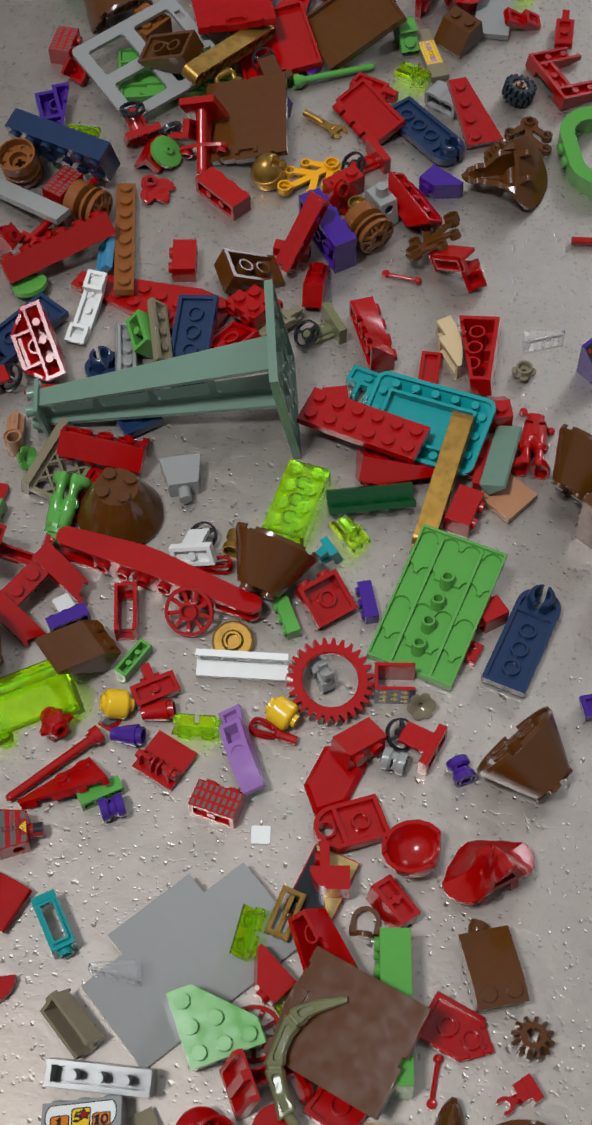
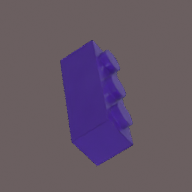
M371 580L357 582L355 594L359 596L357 601L358 607L362 609L360 611L361 619H364L365 625L378 623L379 612Z
M85 602L69 609H64L57 614H52L45 618L49 631L53 632L81 620H91V616Z

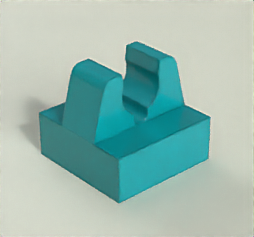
M328 536L323 537L320 540L322 546L315 553L320 556L319 560L323 565L332 560L337 565L343 558Z

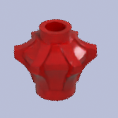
M46 707L40 713L42 726L39 733L42 737L48 736L52 742H56L58 738L70 734L69 726L74 717L71 713H62L61 708Z

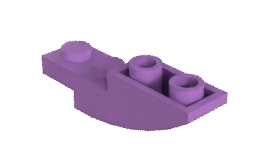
M237 704L218 713L221 723L219 731L242 793L244 796H247L266 787L258 753L252 745L243 708Z

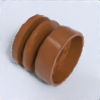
M21 137L12 138L0 146V168L7 181L28 189L35 186L41 180L44 168L33 144L28 139Z
M78 179L66 191L62 206L70 209L71 215L68 218L74 221L79 218L85 220L90 218V213L99 209L101 212L106 211L109 216L113 199L110 192L102 190L100 187H95L85 180Z
M369 200L355 204L344 216L348 228L357 236L358 242L356 245L362 252L367 254L374 253L384 247L394 232L393 223Z

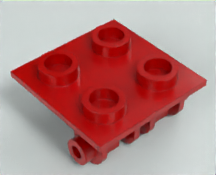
M159 730L145 749L137 750L135 754L137 760L132 767L171 791L198 753Z

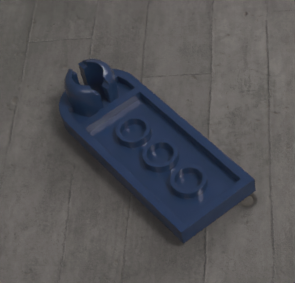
M408 96L392 105L406 122V125L398 130V132L434 163L449 166L455 164L456 160L460 161L464 157V141L413 98Z
M42 292L26 303L28 304L39 299L54 329L69 317V312ZM19 309L0 324V365L4 364L6 366L18 359L10 335L19 314Z
M179 295L171 338L173 357L212 348L220 300L218 295ZM205 382L194 383V384H188V385H182V386L202 384V383H205Z
M99 346L100 361L97 359L96 351L92 349L89 359L85 363L86 378L115 371V352L111 351L108 347ZM162 417L114 420L123 436L131 435L133 437L164 424Z
M536 585L518 596L481 676L482 682L517 696L525 697L561 613L560 602L551 587L548 588L546 598L539 608L537 606L543 595L545 585Z

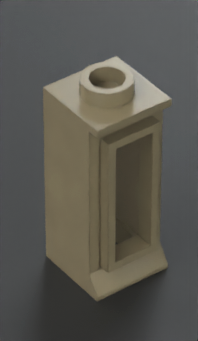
M70 988L62 991L55 990L46 997V1003L40 1010L41 1014L75 1060L93 1053L105 1038V1034L98 1031L71 995Z

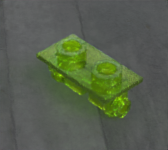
M178 713V715L173 716V724L177 725L174 726L171 735H178L180 738L198 736L204 740L219 738L221 718H217L216 715H199V723H195V714Z
M243 904L230 954L245 962L252 960V957L256 956L260 937L255 935V933L262 931L264 920L266 919L265 909L260 907L253 909Z

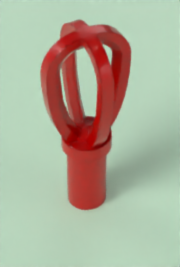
M228 555L216 556L217 560L227 559L228 561L216 562L215 565L194 567L211 574L223 575L229 574L232 571L233 561ZM229 568L228 570H221V571L212 570V569Z
M254 717L249 723V732L255 737L281 740L292 745L297 743L298 736L278 729L274 724L262 717ZM255 724L273 731L274 733L253 727V725Z

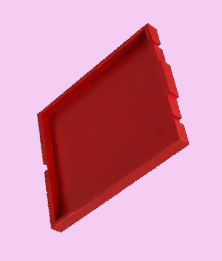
M191 0L199 35L211 32L246 30L262 27V25H277L271 0Z
M302 1L292 2L289 5L273 6L277 25L272 26L276 28V34L272 40L261 47H268L275 53L282 72L291 69L293 74L323 67ZM230 31L231 36L238 31ZM261 49L255 56L267 55L270 51ZM253 52L239 60L245 81L250 80V77L263 75V73L257 72L252 66L251 57ZM254 59V64L256 68L261 71L257 63V60Z

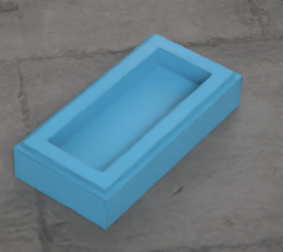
M110 236L99 245L96 271L107 273L112 269L115 238Z

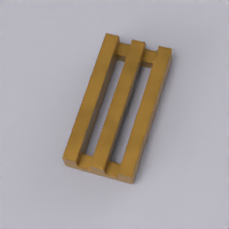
M283 885L264 933L270 934L274 938L282 939V941L287 943L291 934L290 926L288 925L285 934L281 933V929L295 896L300 899L293 915L300 912L306 894ZM287 892L290 894L277 928L274 930L271 928Z

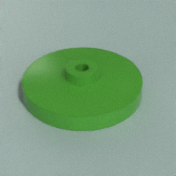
M158 136L151 143V155L161 167L172 169L181 162L180 147L172 138Z
M33 273L15 282L12 289L17 297L29 298L43 292L48 286V281L45 275Z

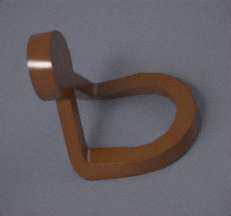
M362 906L356 909L351 917L349 935L367 939H374V936H379L381 927L379 913L369 906ZM368 911L375 916L374 932L356 930V918L359 913Z

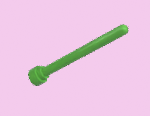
M369 63L308 76L294 74L292 87L295 90L302 88L306 83L357 74L358 72L372 71L375 69V65Z

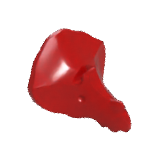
M475 840L467 842L457 851L452 862L447 867L446 875L442 882L443 892L450 899L460 904L471 906L479 903L482 906L488 903L487 896L506 885L512 891L518 887L519 879L524 880L532 875L534 868L532 851L524 842L503 840Z

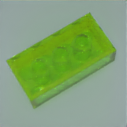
M289 459L262 528L306 547L326 498V490H329L331 485V470Z

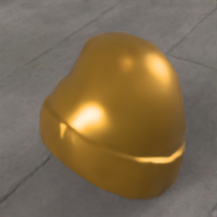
M264 153L257 157L251 167V180L260 190L277 189L278 182L285 180L283 170L286 169L287 162L281 160L277 154Z

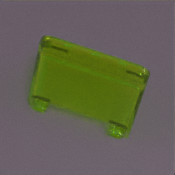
M44 660L0 677V745H9L14 741L13 731L41 721L40 713L46 707L61 708L62 712L71 713L74 718L86 712L72 675H58L50 662Z

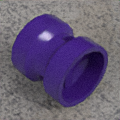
M466 754L454 756L446 762L448 771L453 774L452 780L456 787L466 786L476 780L477 775L474 769L470 768V760Z
M121 792L114 794L110 799L105 797L97 799L103 822L111 821L113 816L120 818L127 816Z

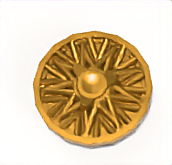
M240 621L224 622L213 633V649L251 652L254 646L253 633L247 625Z

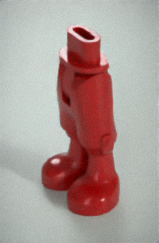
M529 413L528 419L524 422L521 439L518 443V449L521 451V454L513 461L511 473L517 477H523L529 472L530 453L532 450L535 453L532 476L538 480H544L550 476V466L544 459V454L547 453L549 447L547 445V423L544 421L545 416L543 414Z

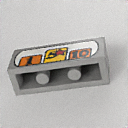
M108 1094L100 1098L82 1097L73 1101L55 1100L52 1103L42 1104L41 1125H127V1106L122 1095Z

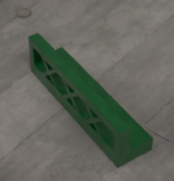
M411 481L326 490L327 511L329 515L416 507Z

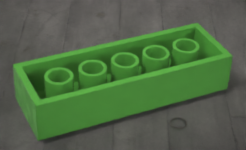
M380 927L379 936H374L373 957L374 961H378L374 962V977L412 998L411 928ZM412 1052L408 1061L404 1059L401 1065L404 1070L389 1100H412L414 1090V1052Z

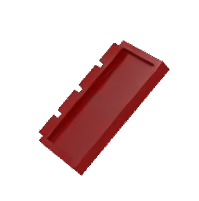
M364 77L335 99L336 103L332 106V109L365 145L366 137L371 135L381 145L406 125L405 120Z

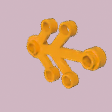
M328 157L324 162L303 158L300 161V168L287 166L285 169V177L291 179L296 175L303 177L293 182L289 180L279 181L277 192L281 197H289L292 190L308 182L310 184L306 192L317 188L319 177L326 174L325 178L339 172L341 170V163L336 157ZM311 167L319 168L317 170H310ZM323 182L321 183V191H322V192H323Z

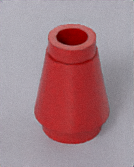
M165 698L141 707L143 721H171L172 718H176L177 711L174 700Z

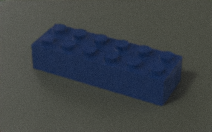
M15 108L5 124L8 135L11 138L21 137L28 139L33 144L38 157H44L52 163L57 162L63 166L66 165L84 175H92L100 181L110 182L120 166V161L110 142Z

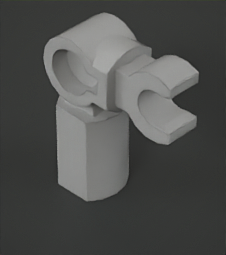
M320 655L313 658L307 664V667L314 679H316L321 693L336 688L334 675L328 669L327 661L323 662Z

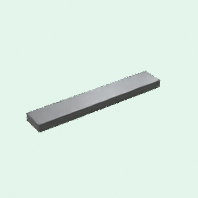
M0 178V199L56 225H59L71 215L69 208Z

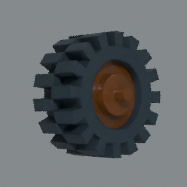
M511 74L507 76L501 94L504 99L507 98V102L511 101L513 105L516 103L518 106H521V104L527 106L534 99L537 85L533 80H529L528 76L525 78L522 74L520 76L518 74Z

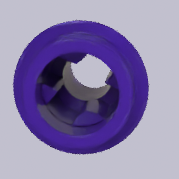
M140 724L112 727L110 730V740L138 747L145 744L146 728L140 726Z

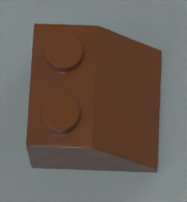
M455 5L443 17L434 37L435 43L461 59L483 37L482 21Z

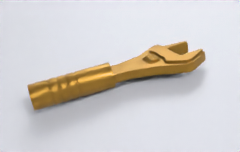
M307 109L303 112L304 117L324 127L331 137L341 139L342 136L338 134L339 132L348 133L344 125L329 123Z

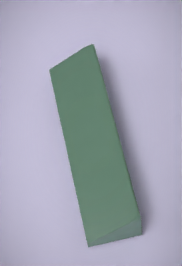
M520 426L496 427L480 480V486L488 495L506 489L522 433V427Z

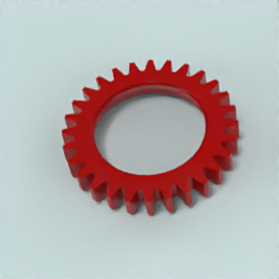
M323 638L321 645H319L317 640H313V648L305 644V652L299 649L297 651L298 657L293 656L291 659L294 665H288L287 670L291 673L286 674V680L291 682L286 683V689H292L288 693V697H296L293 702L297 705L301 704L298 711L300 714L306 710L308 711L306 719L315 715V723H318L321 718L324 719L325 725L328 724L329 719H332L334 725H337L339 718H341L343 723H347V715L355 719V711L362 713L364 709L361 705L367 706L369 703L365 697H372L373 692L368 689H373L374 683L370 682L374 678V674L367 673L371 670L372 666L363 665L367 657H358L361 652L360 649L352 652V643L345 648V640H342L339 645H336L335 638H332L330 644L327 643L326 638ZM322 654L338 655L348 660L354 666L358 675V687L354 696L347 703L337 707L322 706L314 702L305 692L302 680L303 672L306 665L316 656Z

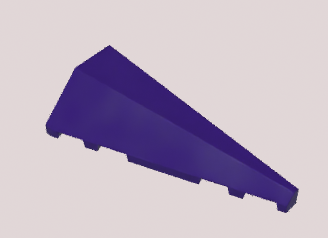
M69 82L52 85V90L34 93L40 117L64 125Z

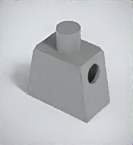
M378 182L375 186L368 188L365 191L364 198L373 202L394 226L397 225V199L387 188V183Z
M200 453L159 458L161 473L169 495L171 497L179 496L180 503H190L192 495L200 493Z

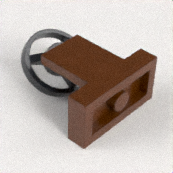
M260 47L253 52L251 63L257 72L263 73V75L282 72L276 60V55L270 48ZM261 49L270 51L267 55L255 56ZM254 59L257 60V63L261 71L256 68L254 64ZM289 69L283 71L287 75V87L292 85L293 73Z

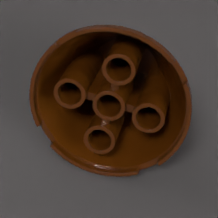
M563 424L559 430L552 485L556 487L554 490L563 496L570 495L574 498L573 501L576 504L582 506L581 500L587 492H592V435L577 427H573L572 430L567 429L568 425Z
M111 467L104 469L103 473L86 491L79 502L77 510V520L80 529L140 544H147L156 536L164 518L162 500L153 487L128 470L121 468L113 469Z
M237 522L236 524L237 582L241 583L239 588L249 592L253 590L261 593L260 597L272 601L274 598L281 597L320 559L317 553L312 552L310 555L305 551V546L279 534L257 526L255 529L247 528L248 524L243 522Z
M548 706L537 710L516 726L518 731L509 739L504 736L477 767V773L484 778L529 796L537 802L542 800L548 792L550 794L555 793L562 786L560 781L567 778L573 772V769L569 765L553 712Z

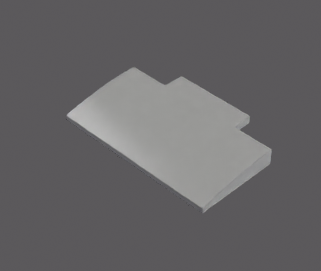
M244 862L205 892L188 874L108 934L109 939L121 953V956L81 985L83 993L139 1067L150 1068L182 1043L167 999V992L192 984L232 1003L254 985V952L261 943L280 964L297 951L292 933L287 943L282 941V939H277L270 934L264 933L276 901ZM279 908L271 927L276 930L283 913L281 908ZM286 917L283 927L281 929V933L283 934L286 933V930L289 925L287 920L288 917Z

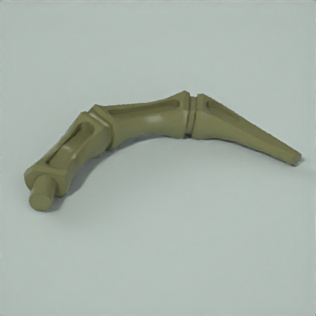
M347 996L308 1001L290 1008L289 1013L284 1014L265 1060L266 1069L264 1071L273 1097L278 1121L284 1119L288 1125L300 1124L293 1114L296 1107L288 1090L286 1070L284 1069L287 1050L292 1038L300 1030V1026H304L314 1015L346 1004Z

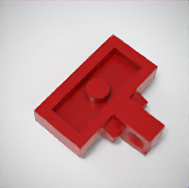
M149 662L140 665L144 678L139 679L140 683L129 687L138 710L146 705L181 693L180 685L173 670L162 674L159 672L153 673Z

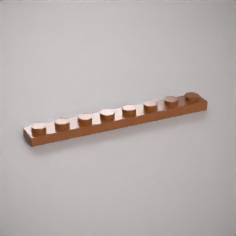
M136 183L117 184L114 296L134 295Z

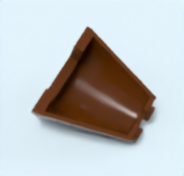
M84 0L93 34L108 28L109 20L114 16L133 8L136 9L145 2L150 5L154 4L152 0Z

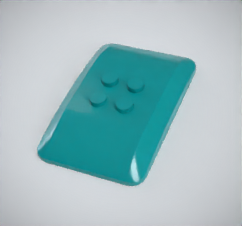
M391 371L381 372L377 376L366 403L368 406L431 427L430 434L415 462L435 468L453 411L474 415V424L458 475L462 476L468 475L473 471L496 413V405L489 398Z

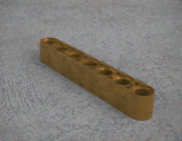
M262 25V27L240 30L189 61L183 67L181 75L193 85L199 86L215 76L216 73L228 68L272 40L276 34V28L272 25Z
M453 411L413 534L412 547H414L423 524L441 529L472 431L474 415Z

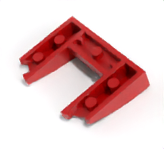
M567 46L528 54L525 66L534 77L540 76L554 93L552 100L561 111L592 100V80L570 84L559 70L580 61L581 54L577 53L576 55L569 56L566 53L568 50Z
M48 541L32 556V560L0 590V623L26 647L29 646L27 640L45 635L46 633L19 606L49 576L79 604L83 603L84 597L79 596L83 583L85 585L89 584V581Z

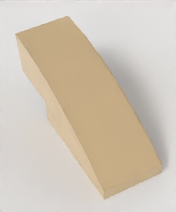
M450 315L436 321L437 351L442 353L443 360L455 378L458 379L461 375L463 357L462 341L457 325Z

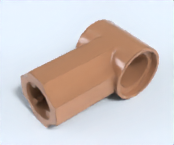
M13 412L10 416H7L6 431L3 434L7 452L11 456H17L20 448L25 446L26 417L19 412Z

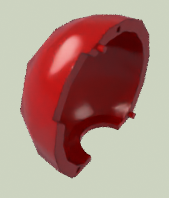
M419 819L406 820L394 825L386 833L382 841V855L388 867L398 875L408 878L425 877L434 872L440 861L441 831L432 823Z

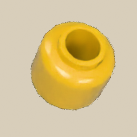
M109 688L104 694L100 695L99 711L103 712V715L108 719H126L129 712L134 710V698H130V694L126 689Z
M285 696L273 697L264 710L266 720L281 730H286L290 726L294 728L301 717L298 715L299 706Z

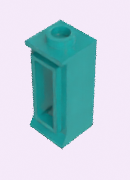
M54 889L31 898V903L54 959L71 957L79 949ZM52 903L66 934L65 937L57 941L53 940L41 908Z

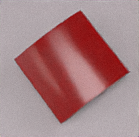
M0 872V932L5 933L31 895L32 890Z

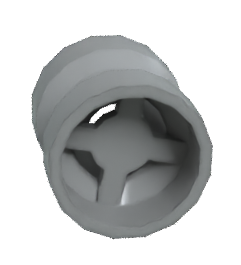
M386 746L379 768L384 770L391 769L394 770L395 774L403 776L410 753L404 751L397 752L394 748Z

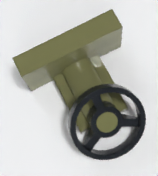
M329 301L321 304L323 323L317 324L307 319L297 325L294 331V340L297 345L308 348L333 338L337 340L339 345L347 342V328ZM306 323L314 324L310 328L300 330V328ZM298 333L302 334V338L305 339V345L299 343Z

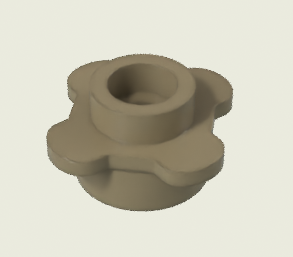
M526 360L519 361L511 371L512 374L517 375L520 381L523 382L527 381L530 376L536 375V369L533 368L531 362Z

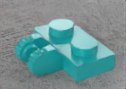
M354 364L346 378V384L354 387L350 399L356 401L360 390H364L366 392L362 398V404L366 405L376 378L380 373Z

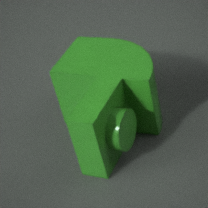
M412 16L406 17L407 21L393 30L394 39H398L401 55L419 51L416 34L418 30Z

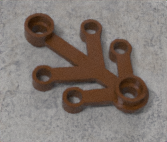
M532 116L524 117L521 119L519 126L505 129L504 138L506 140H513L516 135L524 132L525 135L523 136H528L533 141L542 156L547 157L551 155V145L542 144L532 133L538 135L543 143L552 142L553 133L543 131L538 127L539 122L536 118Z
M452 211L443 216L445 223L435 232H433L432 227L422 228L423 243H421L419 237L411 238L408 241L410 246L406 249L407 260L418 261L423 257L424 253L435 249L438 252H443L449 248L445 239L450 238L451 241L458 240L461 237L459 229L456 228L460 224L458 212Z

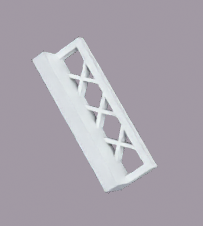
M196 648V677L288 682L286 674L289 673L287 670L290 661L289 654Z

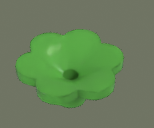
M28 446L20 448L16 458L22 470L29 469L37 456V450L34 447Z

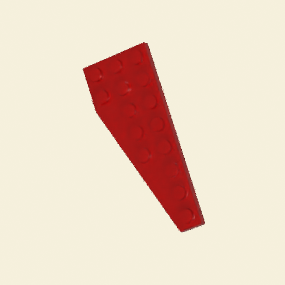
M81 271L71 283V288L82 294L86 271ZM108 275L102 303L131 316L138 309L148 313L147 300L153 297L167 305L170 334H172L179 295L215 294L200 288L134 279V295L114 296V276ZM218 296L220 300L214 335L218 333L231 316L226 310V299Z

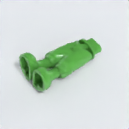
M56 471L53 475L56 490L48 501L49 508L44 529L45 533L51 534V537L55 538L53 545L60 546L56 539L57 531L62 527L71 526L76 510L79 508V501L77 499L81 490H88L92 485L90 479L75 473L71 476L64 471ZM66 487H69L68 495L64 499Z

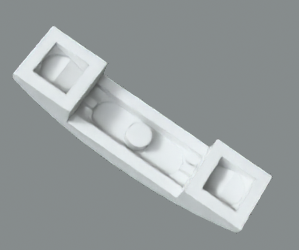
M88 269L82 286L84 291L74 321L70 322L64 339L66 342L85 345L100 312L107 283V273Z

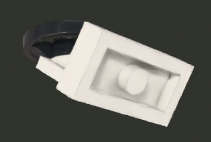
M206 521L195 524L189 529L182 543L170 545L168 548L170 555L192 566L215 565L217 557L213 546L218 538L217 529ZM202 525H209V526L212 527V528H199V529H197L198 527H200V526H202ZM214 532L212 542H205L208 540L209 534Z

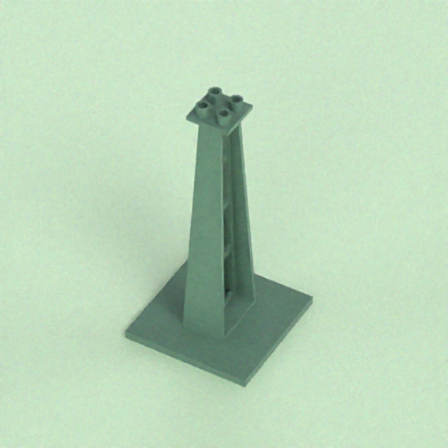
M264 280L267 336L43 388L39 378H35L34 387L26 389L28 401L33 400V404L25 406L27 417H33L32 426L34 430L42 429L45 436L48 437L50 436V425H57L61 417L68 419L69 424L277 408L293 460L301 459L300 424L297 423L296 419L299 415L296 361L273 280ZM269 372V374H263V375L242 377V378L222 380V381H216V382L214 381V380H220V379H226V378H232V377H239V376H245V375H251V374ZM207 382V383H202V384L182 386V385H188V384H194V383Z

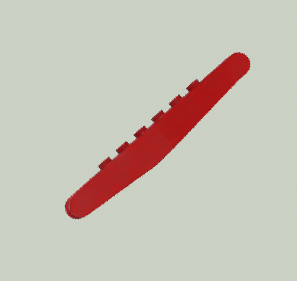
M71 526L62 527L56 533L57 542L61 545L60 553L69 562L123 581L137 582V586L169 596L180 587H197L212 599L215 611L250 622L256 621L262 616V601L258 595L243 590L162 551L144 544ZM186 590L189 602H191L195 591ZM182 592L174 596V598L184 602ZM199 594L195 604L199 605L206 600ZM206 605L202 608L208 610L209 606Z

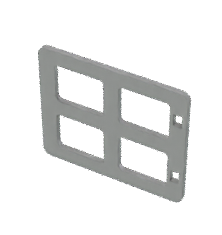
M160 0L73 49L74 59L118 112L120 106L128 101L116 86L146 69H151L166 89L142 102L145 105L144 117L198 87L186 78L181 81L177 80L171 72L139 64L137 62L139 57L112 73L105 74L90 56L93 52L121 37L125 38L140 56L146 42L135 29L164 13H169L184 31L193 29L196 31L204 45L203 53L214 47L215 44L206 34H198L196 22L177 0ZM180 12L183 18L179 19L176 14Z

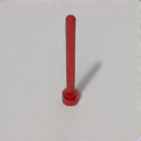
M94 725L87 730L86 738L6 795V800L13 802L89 746H99L106 741L103 733Z

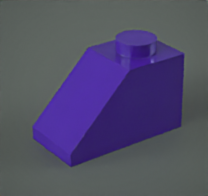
M435 164L419 178V190L432 199L461 198L463 195L464 182Z

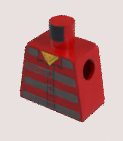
M0 809V860L30 852L31 838L45 836L44 823H30L27 811Z

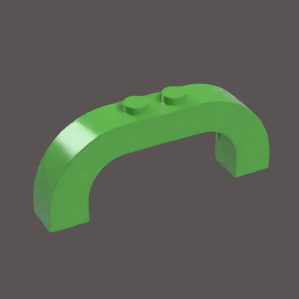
M585 106L573 110L563 119L560 126L557 154L561 156V168L565 169L570 184L582 194L592 197V169L585 164L577 137L581 134L592 133V106Z

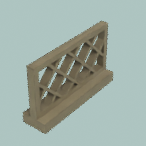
M60 418L21 480L22 492L26 494L32 492L48 500L52 495L51 493H55L56 487L53 486L51 480L54 474L49 475L48 468L58 464L60 471H64L61 463L70 461L62 458L59 459V456L56 455L60 430L64 425L72 426L69 424L68 419ZM74 459L72 461L75 468L64 471L70 475L77 473L86 477L94 465L78 467L77 459ZM47 480L50 488L45 490L37 487L39 482Z

